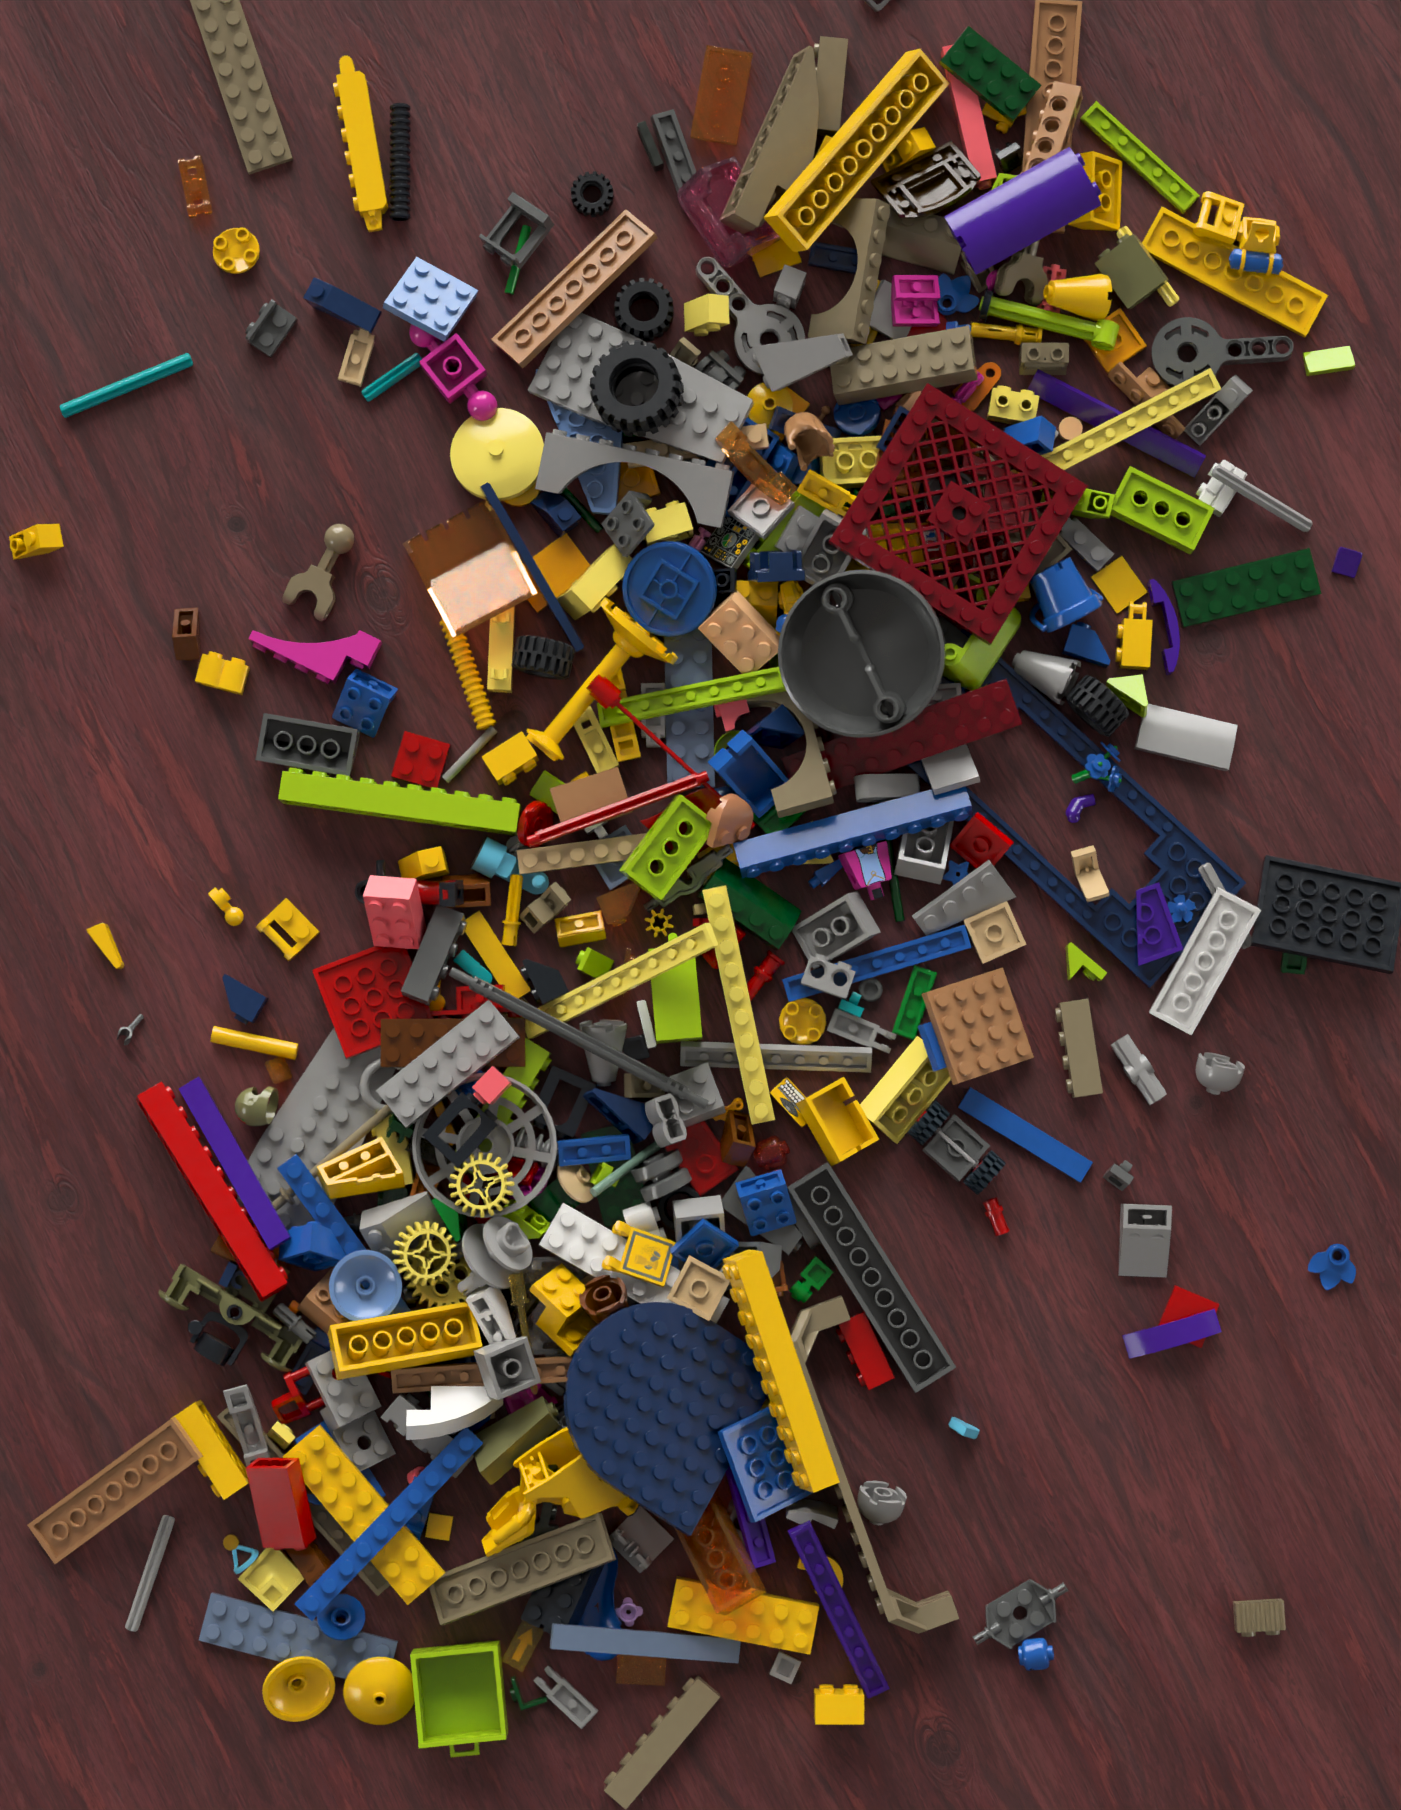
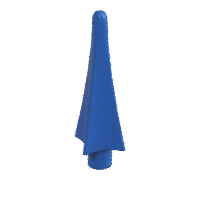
M859 846V847H857V848L854 849V850L861 849V848H863V847H862V846ZM838 859L814 871V877L808 881L809 885L813 889L819 884L823 887L843 867L840 860Z

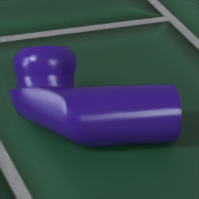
M1089 794L1073 798L1066 809L1067 820L1071 823L1078 822L1083 808L1096 805L1094 795Z

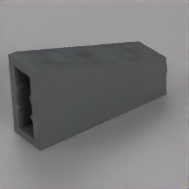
M747 1166L743 1168L721 1200L723 1209L746 1225V1218L735 1183L756 1177ZM794 1224L760 1234L771 1243L782 1245V1251L788 1255L791 1251L796 1253L803 1243L800 1240L802 1234Z

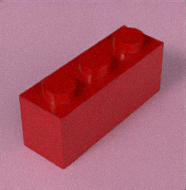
M864 1311L850 1317L851 1320L838 1324L839 1329L836 1330V1333L841 1343L846 1341L849 1347V1351L846 1354L851 1365L856 1363L860 1371L856 1376L861 1387L866 1385L867 1389L870 1390L895 1378Z

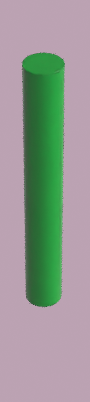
M522 226L515 253L529 239L532 227ZM515 265L511 267L504 292L508 295H514L520 269Z

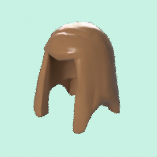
M800 412L786 421L784 436L786 437L788 448L790 450L797 449L799 466L802 471H806L808 465L817 457L834 456V440L815 415L808 412Z

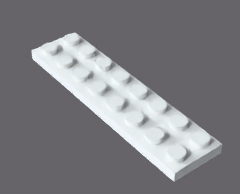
M562 1203L539 1246L593 1277L610 1275L611 1278L616 1279L619 1277L626 1286L627 1297L639 1304L648 1302L676 1304L667 1299V1296L678 1278L680 1270L670 1265L665 1285L660 1287L619 1272L603 1269L602 1262L606 1256H612L621 1261L627 1239L614 1234L603 1225ZM722 1296L710 1319L711 1321L717 1323L730 1299Z

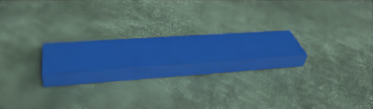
M971 1087L958 1106L965 1113L1080 1183L1093 1163Z

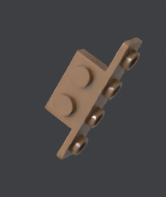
M1119 362L1107 375L1136 406L1171 389L1151 367L1147 368L1136 378L1122 362ZM1173 415L1154 424L1162 433L1175 440L1185 430V427Z

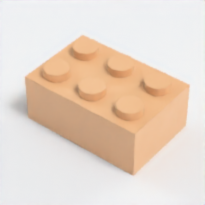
M738 591L731 593L713 609L708 618L698 627L709 641L742 674L759 670L778 653L780 636Z

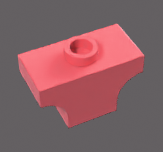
M746 699L713 705L716 717H722L726 733L735 731L736 722L741 717L750 715Z

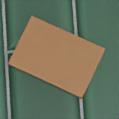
M618 767L550 788L561 823L628 798ZM629 811V812H626V813H622V814H620V815H617L616 817L607 819V820L602 821V822H606V821H609V820H612V819H615V818H618V817H621V816H624V815H627V814H630V813H633V812H632V811Z

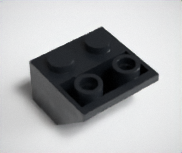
M528 959L522 961L524 966L520 969L526 981H532L535 988L531 989V992L537 1003L542 1002L545 1005L569 992L559 970Z

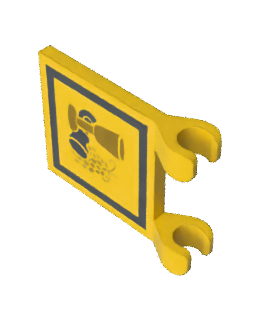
M617 1221L613 1225L612 1232L628 1237L622 1259L619 1261L612 1256H606L602 1262V1268L664 1287L673 1257L670 1248L677 1242L636 1229L625 1222Z

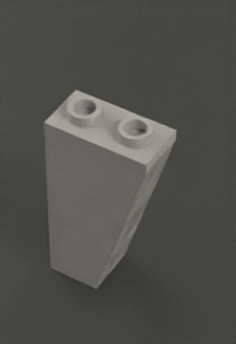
M843 333L761 345L753 348L755 353L753 354L754 361L758 367H761L764 373L763 381L772 392L779 391L853 355Z

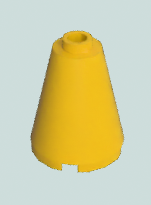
M1104 274L1051 280L1044 287L1043 297L1049 305L1093 321L1105 319L1108 315L1112 300L1107 299L1108 292H1112V284L1109 276Z

